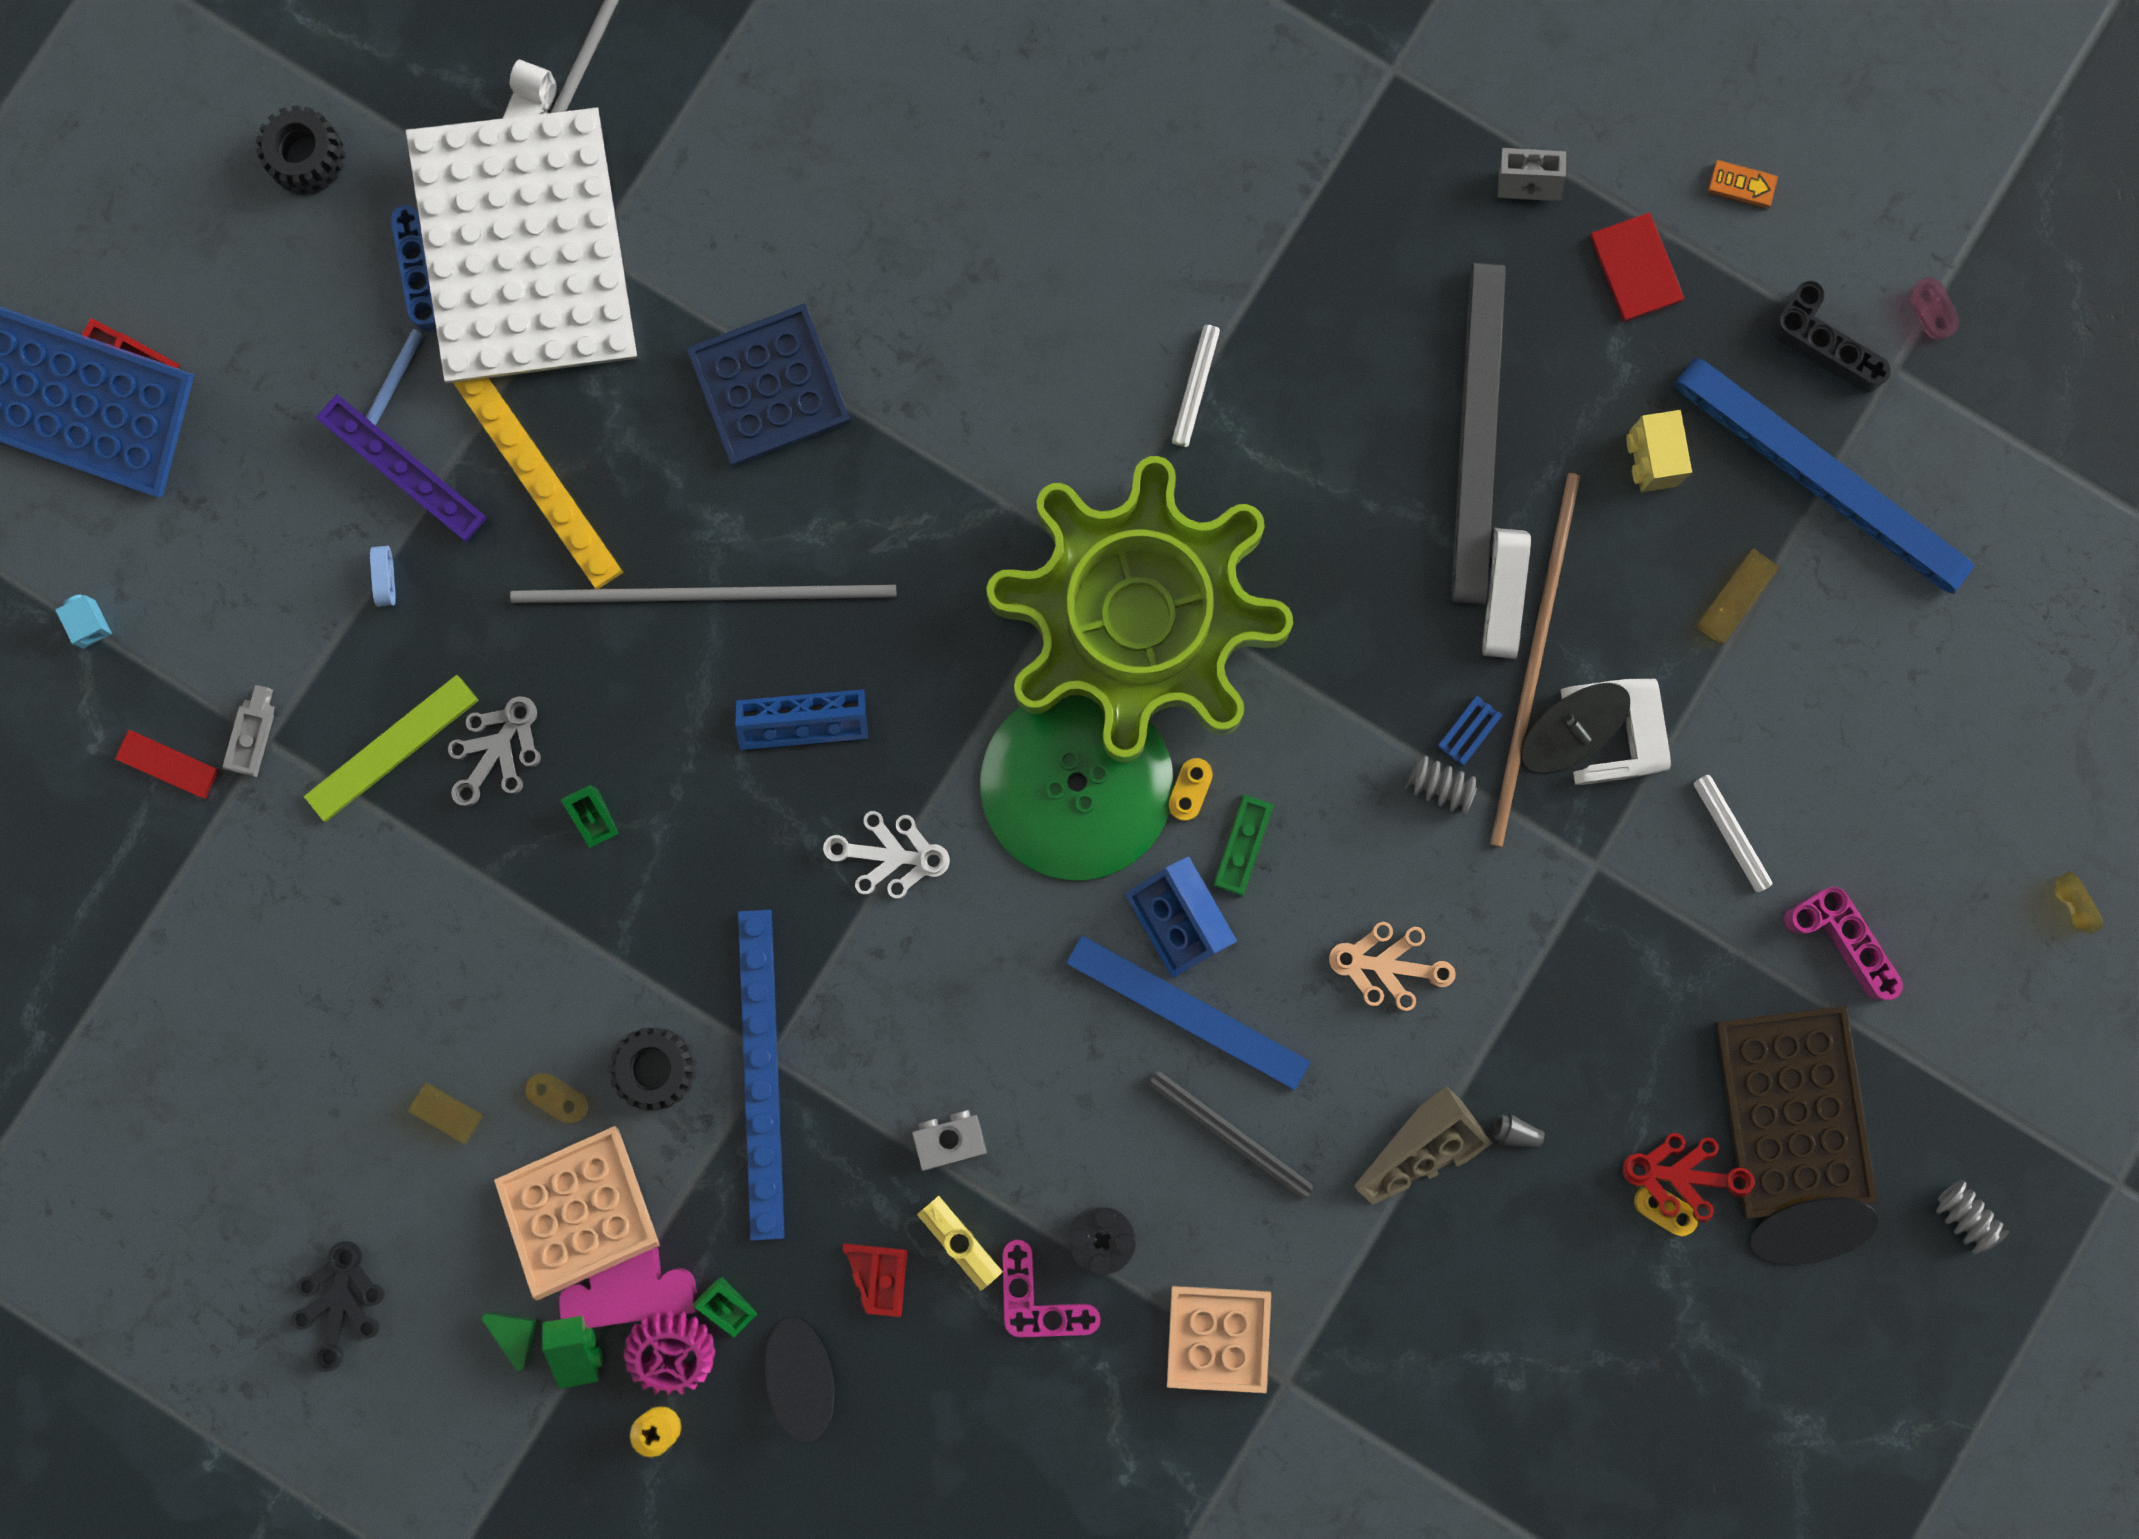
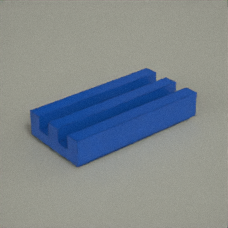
M1477 695L1437 747L1463 767L1503 714L1499 711L1496 712L1491 705L1483 702L1482 698ZM1479 707L1481 712L1452 749L1448 747L1447 744L1473 710ZM1488 714L1492 718L1461 757L1457 754Z

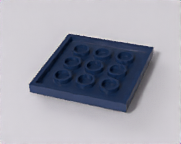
M805 303L686 348L732 467L851 422Z

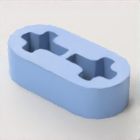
M389 546L371 547L370 564L375 605L377 607L395 605V582L391 549Z

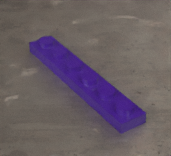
M338 394L315 417L321 424L463 541L467 542L487 519L484 514Z

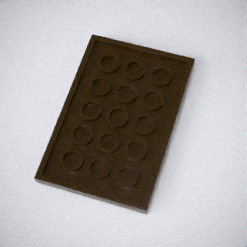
M1847 1006L1715 1022L1736 1168H1745L1754 1177L1752 1191L1747 1196L1741 1197L1744 1218L1766 1217L1787 1206L1819 1198L1840 1197L1859 1200L1866 1204L1876 1203V1189ZM1738 1180L1740 1189H1744V1182Z

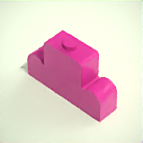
M655 1247L591 1276L590 1284L578 1282L566 1287L559 1297L561 1319L582 1315L587 1328L641 1321L644 1316L653 1319L656 1311L662 1316H666L670 1309L674 1316L680 1315L683 1311L685 1314L695 1313L698 1310L693 1306V1303L698 1298L696 1282L690 1271L684 1268H676L666 1272L663 1276L661 1275L658 1247Z

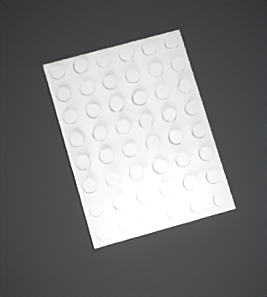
M598 108L406 130L445 384L637 359Z

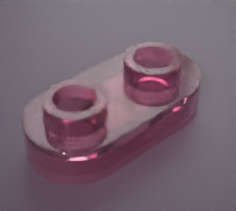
M1934 278L1921 279L1911 289L1910 301L1926 333L1936 340L1947 339L1957 331L1959 316L1940 281ZM1921 293H1927L1930 296V301H1925ZM1935 321H1941L1944 324V329H1939Z

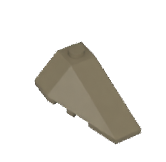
M1446 1086L1419 1106L1354 1186L1373 1205L1407 1190L1411 1182L1426 1175L1428 1179H1431L1438 1175L1437 1170L1451 1163H1454L1457 1167L1468 1162L1493 1142L1464 1103Z

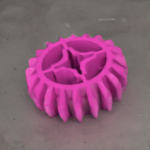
M671 1309L667 1312L666 1316H662L658 1311L653 1315V1319L644 1316L641 1324H635L632 1328V1333L627 1336L626 1348L624 1349L627 1372H632L633 1382L641 1381L643 1390L650 1386L653 1387L655 1395L660 1390H665L668 1397L672 1394L673 1390H677L681 1395L685 1392L686 1387L695 1390L698 1382H704L707 1378V1372L711 1371L713 1358L715 1357L712 1334H707L706 1324L698 1325L696 1316L689 1320L686 1319L684 1311L679 1316H674ZM651 1344L653 1346L652 1353L646 1356L643 1350ZM693 1350L696 1355L688 1362L686 1360L688 1352Z

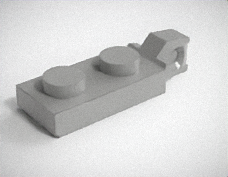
M255 685L251 701L245 699L243 706H239L223 769L254 777L258 776L274 718L275 707L270 706L272 689Z

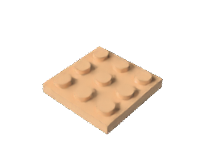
M1172 1286L1167 1388L1267 1393L1271 1291Z

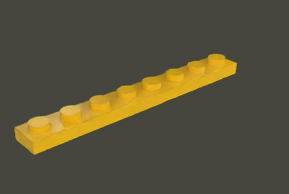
M485 378L454 382L453 384L595 589H600L622 574V569L491 380Z

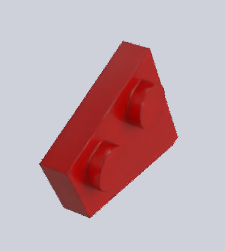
M849 1243L843 1244L844 1254H847L853 1270L852 1276L856 1286L860 1289L861 1301L866 1314L901 1317L908 1250Z

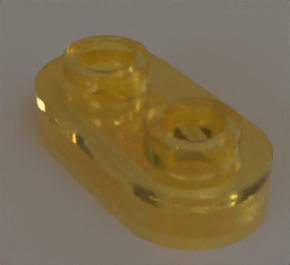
M2071 871L2057 877L2054 891L2059 900L2066 903L2072 913L2070 916L2075 928L2089 935L2102 929V917L2080 879Z
M539 1073L532 1076L526 1084L525 1091L529 1101L564 1123H576L585 1117L588 1110L585 1096L555 1076L548 1073ZM541 1083L547 1087V1092L543 1096H540L536 1090L537 1086ZM569 1100L575 1105L572 1113H567L564 1109V1104Z

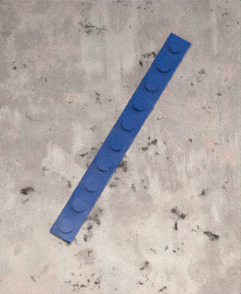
M772 910L738 911L751 1240L784 1239Z

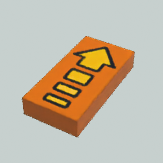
M1717 160L1714 164L1707 193L1768 209L1772 203L1778 176Z

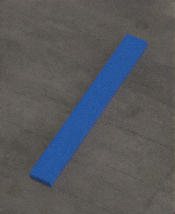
M1083 935L1066 963L1293 1090H1296L1311 1062Z

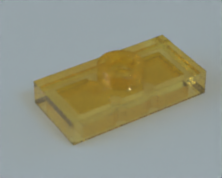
M425 1082L409 1109L410 1113L464 1144L468 1143L484 1116Z

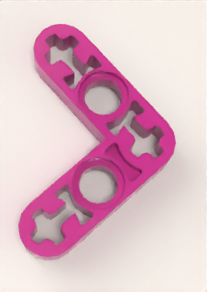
M1020 1239L1007 1243L1003 1250L1005 1327L1011 1335L1016 1337L1088 1335L1098 1329L1100 1315L1098 1310L1091 1304L1034 1305L1032 1249L1027 1242ZM1015 1245H1020L1021 1251H1027V1257L1021 1260V1269L1028 1267L1029 1274L1018 1272L1008 1275V1268L1015 1269L1014 1258L1008 1257V1252H1012ZM1017 1278L1025 1280L1028 1284V1292L1019 1298L1014 1297L1009 1291V1284ZM1065 1310H1073L1071 1317H1080L1082 1310H1088L1090 1316H1095V1322H1090L1089 1328L1086 1329L1082 1327L1080 1322H1071L1073 1329L1066 1330L1067 1315ZM1032 1311H1040L1038 1316L1040 1331H1033L1034 1324H1025L1021 1331L1017 1330L1016 1325L1010 1324V1319H1014L1017 1312H1022L1023 1318H1034ZM1049 1311H1056L1062 1316V1324L1055 1330H1050L1043 1324V1317Z

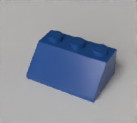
M1189 856L1164 868L1125 893L1126 898L1172 978L1237 942Z

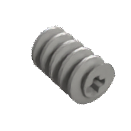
M1424 755L1415 764L1404 790L1406 791L1411 785H1415L1414 796H1418L1423 790H1426V801L1428 802L1437 795L1439 807L1449 800L1450 811L1453 812L1460 805L1462 806V817H1465L1477 791L1476 777L1471 776L1464 783V772L1459 771L1452 777L1451 766H1447L1440 772V762L1437 760L1428 767V756Z
M1960 1180L1948 1187L1939 1196L1940 1205L1936 1212L1940 1214L1948 1211L1949 1215L1945 1222L1947 1224L1955 1221L1959 1223L1954 1232L1956 1234L1964 1231L1968 1233L1963 1240L1965 1245L1973 1241L1977 1243L1972 1250L1974 1255L1983 1251L1986 1252L1998 1245L2008 1235L2009 1231H2001L2003 1224L2000 1220L1991 1221L1994 1215L1992 1211L1983 1210L1984 1202L1981 1199L1974 1200L1975 1192L1972 1189L1964 1191L1967 1183L1964 1180Z

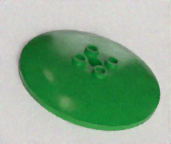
M1081 695L1068 696L1051 709L1040 714L1026 712L1021 707L1011 713L995 732L984 756L980 779L984 812L993 833L1002 846L1016 860L1033 871L1048 877L1068 881H1087L1103 878L1125 869L1142 857L1159 837L1170 813L1169 800L1174 789L1173 769L1168 750L1162 737L1150 721L1147 726L1143 752L1137 759L1121 763L1107 755L1103 746L1104 713L1099 705L1087 697ZM1081 774L1085 777L1087 785L1082 791L1076 792L1069 788L1067 782L1071 775Z

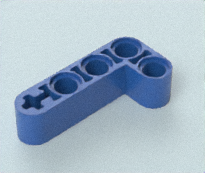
M402 205L393 211L391 223L409 318L420 330L434 332L437 329L419 213L412 206ZM413 219V221H410V230L414 236H411L408 230L405 228V226L408 225V220ZM415 248L421 249V253L417 258L408 259V254L411 250ZM426 279V284L422 289H413L414 283L417 280ZM432 309V314L428 319L419 320V315L423 310Z

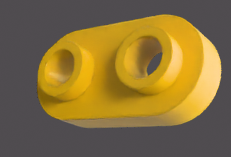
M1193 758L1186 761L1177 778L1169 800V810L1171 815L1179 821L1194 819L1203 804L1213 776L1211 766L1203 759ZM1200 769L1203 774L1202 778L1199 780L1193 779L1190 775L1191 770ZM1186 798L1191 802V807L1188 810L1180 808L1179 801Z
M1644 1186L1637 1191L1634 1198L1635 1207L1647 1219L1671 1234L1678 1236L1689 1235L1696 1229L1698 1221L1694 1219L1692 1215L1693 1209L1689 1204L1677 1198L1680 1203L1678 1214L1674 1218H1665L1659 1212V1204L1655 1208L1649 1206L1648 1200L1652 1195ZM1665 1190V1192H1666L1669 1196H1673V1197L1677 1198L1676 1196H1674L1673 1194H1671L1670 1192H1668V1191ZM1670 1202L1663 1205L1664 1209L1669 1212H1673L1676 1209L1674 1204ZM1681 1213L1687 1217L1686 1223L1682 1226L1677 1223V1216Z

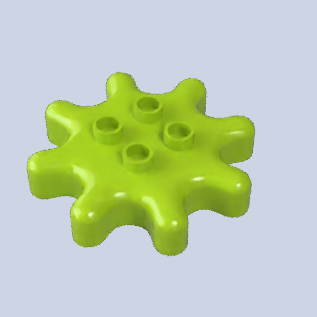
M1149 456L1139 462L1134 471L1132 491L1129 499L1122 506L1114 510L1097 511L1091 509L1066 484L1051 483L1045 486L1038 494L1036 501L1037 518L1055 544L1052 557L1044 567L1036 571L1001 570L991 577L987 585L988 603L996 615L1006 619L1022 620L1031 623L1039 630L1044 645L1041 654L1016 677L1014 689L1018 705L1026 712L1040 714L1051 709L1068 696L1081 695L1093 700L1104 713V749L1109 757L1121 763L1131 762L1140 756L1145 746L1149 720L1156 712L1168 707L1188 709L1210 733L1227 735L1235 731L1243 717L1244 702L1225 675L1227 659L1234 651L1242 647L1268 649L1282 645L1288 638L1293 625V615L1289 607L1283 602L1251 596L1241 588L1237 580L1236 565L1260 543L1265 527L1264 518L1260 511L1248 504H1238L1211 522L1199 523L1188 519L1179 512L1175 505V470L1167 459L1159 456Z

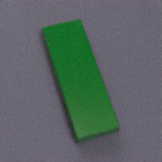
M1243 794L1212 887L1242 897L1244 896L1274 804Z

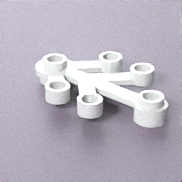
M870 811L864 816V825L868 830L874 831L886 848L849 844L844 837L839 835L829 837L823 846L824 854L833 862H841L847 857L884 861L868 875H862L856 880V890L862 895L871 894L875 890L876 884L902 864L917 865L903 878L894 879L888 884L887 890L889 895L894 899H901L907 894V889L925 875L931 877L940 876L947 871L950 864L948 852L940 845H929L917 830L914 819L909 815H902L897 819L896 829L900 834L908 836L918 852L905 851L884 825L881 814L876 811ZM876 815L879 817L880 822L876 827L868 825V818L870 816ZM904 819H908L912 823L908 831L900 829V822ZM839 843L843 845V852L840 855L832 853L831 849L834 844ZM931 855H937L940 858L939 864L935 867L928 865L927 861ZM864 879L871 881V888L868 891H862L859 887L860 882ZM895 883H900L904 887L900 895H895L891 891Z

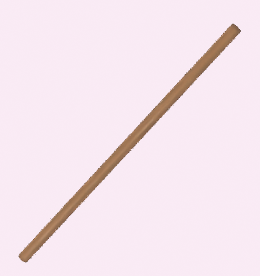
M1568 473L1490 840V845L1494 847H1503L1522 756V746L1527 733L1580 481V475Z

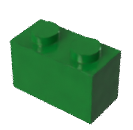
M583 1316L542 1323L543 1352L559 1389L598 1382V1368L603 1367V1355L600 1347L595 1348L593 1328H587Z

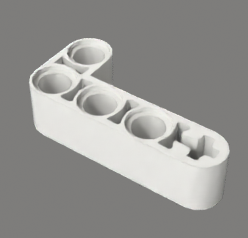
M518 60L515 63L510 76V87L513 95L503 119L547 114L549 112L557 88L556 82L549 70L522 60Z
M1502 528L1492 529L1490 538L1492 566L1482 644L1483 656L1514 659L1517 657L1531 547V536L1527 531Z

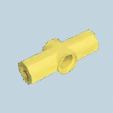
M940 1196L917 1214L944 1246L947 1253L954 1258L981 1291L1003 1272L974 1238L972 1232L962 1224ZM963 1234L968 1238L969 1247L966 1251L956 1252L951 1247V1238L954 1235Z

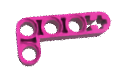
M1829 887L1819 890L1786 912L1784 923L1791 933L1802 935L1816 931L1822 926L1825 928L1863 990L1871 999L1886 1001L1895 999L1901 994L1903 983L1899 974L1843 889ZM1827 894L1832 895L1836 900V907L1833 911L1825 907L1824 898ZM1799 911H1803L1808 915L1809 923L1806 928L1801 927L1797 922ZM1845 922L1850 923L1854 929V934L1850 939L1846 938L1842 933V926ZM1863 949L1867 950L1871 955V963L1868 967L1864 966L1860 961V953ZM1880 969L1879 972L1874 973V976L1869 975V972H1874ZM1886 980L1888 985L1885 986V991L1881 992L1879 987L1882 985V981Z

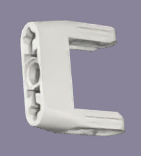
M1622 679L1600 682L1619 684L1630 695L1631 704L1625 722L1632 760L1589 765L1583 770L1573 772L1575 785L1631 779L1669 771L1671 759L1657 680ZM1599 683L1560 689L1561 698L1563 699L1580 689Z

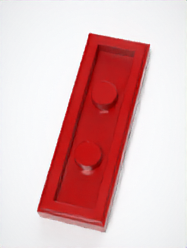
M131 730L128 731L115 757L118 761L206 799L219 772V769Z

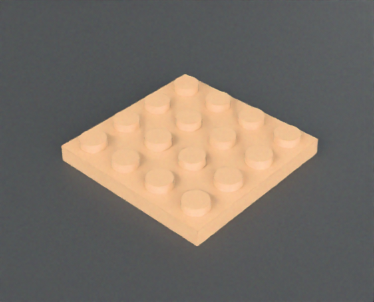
M616 1126L494 1180L532 1297L536 1301L660 1246L620 1131Z

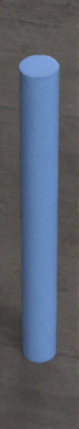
M415 329L409 335L366 415V418L374 425L379 421L424 337V334Z

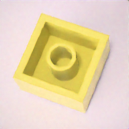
M1681 410L1643 415L1630 429V434H1627L1626 437L1629 453L1634 454L1635 465L1632 466V475L1635 484H1639L1640 492L1678 487L1692 473Z

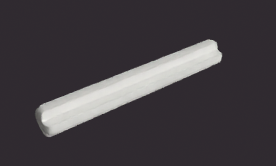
M1212 325L1203 326L1172 438V443L1180 447H1187L1189 445L1220 330Z
M1705 775L1694 782V786L1754 890L1761 892L1772 885L1770 877L1712 777Z

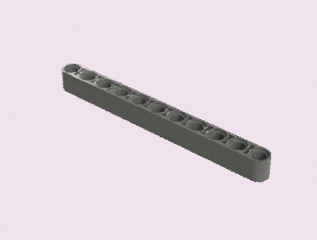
M1472 263L1470 272L1451 600L1455 603L1485 605L1487 598L1506 272L1505 265Z

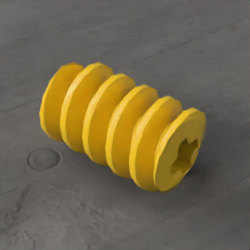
M667 1407L651 1408L632 1425L630 1439L634 1449L647 1457L659 1456L665 1452L680 1436L681 1424L679 1417L673 1410ZM651 1427H657L656 1434L659 1435L658 1437L654 1436L655 1430Z

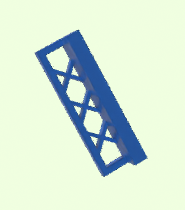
M865 690L737 700L735 726L740 750L868 739ZM858 701V707H842L846 702ZM813 705L825 706L821 710L812 711L809 709ZM790 707L791 709H793L789 713L777 712L781 708ZM744 711H760L756 716L744 717Z

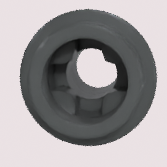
M1510 1113L1506 1116L1500 1114L1494 1123L1492 1137L1494 1140L1499 1141L1500 1145L1528 1147L1538 1150L1544 1140V1131L1534 1128Z

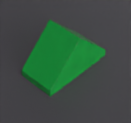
M592 785L561 799L562 804L589 848L619 834L598 789Z
M723 1277L716 1280L693 1303L697 1310L733 1337L757 1315V1312Z
M496 1311L483 1315L481 1319L516 1371L520 1372L530 1366L538 1319Z

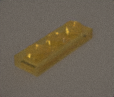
M1754 548L1751 549L1696 627L1719 644H1725L1779 566Z

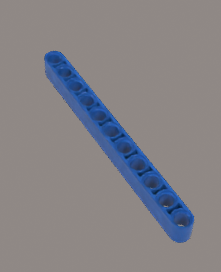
M1693 358L1675 381V388L1687 399L1943 591L1955 594L1974 569V564L1966 556L1706 361L1700 358Z

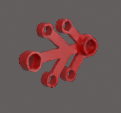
M1678 1133L1669 1134L1665 1142L1648 1155L1640 1153L1630 1155L1626 1158L1622 1167V1173L1626 1181L1634 1186H1644L1658 1202L1659 1212L1665 1218H1674L1679 1212L1680 1203L1677 1198L1669 1196L1657 1180L1669 1181L1691 1206L1694 1219L1700 1223H1706L1711 1220L1714 1208L1711 1203L1704 1201L1690 1184L1728 1189L1736 1197L1747 1196L1754 1186V1177L1745 1168H1735L1729 1175L1691 1170L1704 1159L1711 1160L1717 1155L1719 1145L1716 1140L1709 1137L1702 1139L1696 1149L1671 1167L1659 1166L1658 1164L1670 1154L1679 1155L1683 1152L1685 1139ZM1677 1140L1680 1142L1681 1147L1674 1149L1669 1145V1141ZM1709 1144L1714 1148V1152L1706 1153L1702 1146ZM1636 1166L1642 1167L1645 1174L1641 1176L1636 1175L1633 1172V1168ZM1741 1180L1744 1182L1745 1188L1737 1189L1733 1182ZM1670 1202L1674 1204L1676 1209L1673 1212H1669L1664 1209L1663 1205ZM1705 1207L1709 1211V1215L1700 1216L1697 1209Z

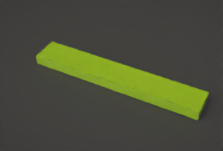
M454 676L308 792L304 798L324 822L329 821L479 700L460 676Z

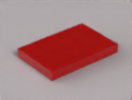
M1650 212L1590 234V240L1623 323L1678 304L1685 299Z

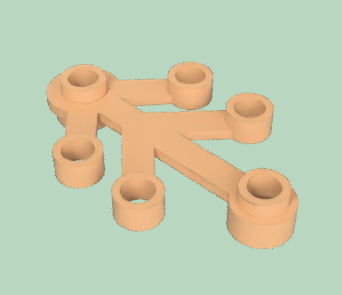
M1387 922L1377 923L1373 927L1372 932L1356 944L1341 943L1331 950L1329 955L1331 968L1337 974L1349 975L1363 993L1364 1002L1369 1006L1381 1004L1384 994L1379 987L1371 985L1361 968L1375 971L1396 999V1006L1401 1011L1412 1010L1416 1005V998L1414 994L1403 988L1394 974L1427 978L1432 985L1439 988L1449 986L1455 979V969L1446 961H1439L1430 966L1395 960L1411 947H1417L1424 942L1425 933L1419 927L1409 928L1403 938L1377 957L1365 956L1363 954L1377 942H1385L1392 937L1393 929ZM1379 926H1385L1388 929V936L1386 938H1381L1377 935V928ZM1411 931H1417L1420 934V941L1418 943L1410 941L1409 934ZM1342 953H1348L1351 956L1352 961L1349 965H1343L1340 962ZM1439 968H1445L1448 971L1446 980H1440L1437 977ZM1371 990H1375L1379 994V1000L1375 1003L1370 1002L1368 999V993ZM1403 995L1411 998V1005L1407 1008L1400 1004V998Z

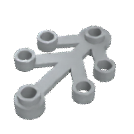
M522 696L515 697L506 704L503 710L485 714L471 713L468 715L466 726L474 733L483 732L489 725L505 724L498 734L467 741L453 740L448 745L449 755L456 760H463L470 753L487 750L468 780H460L454 784L451 794L457 804L469 807L479 800V787L498 758L500 759L503 774L501 782L503 790L509 794H517L522 790L523 782L516 774L510 740L518 731L522 747L519 755L521 763L527 767H535L539 764L541 755L534 747L530 725L536 720L537 708L530 699ZM519 708H525L526 716L518 719L516 711ZM476 717H480L482 720L479 728H473L471 725L472 720ZM458 744H462L464 747L461 755H455L453 752L454 747ZM528 752H534L535 760L527 763L525 755ZM512 778L516 779L517 787L509 790L507 782ZM470 788L473 792L472 797L464 800L462 792Z

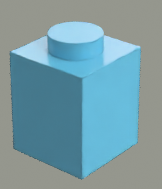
M86 595L72 596L63 602V606L56 609L71 643L84 649L112 634L96 600Z

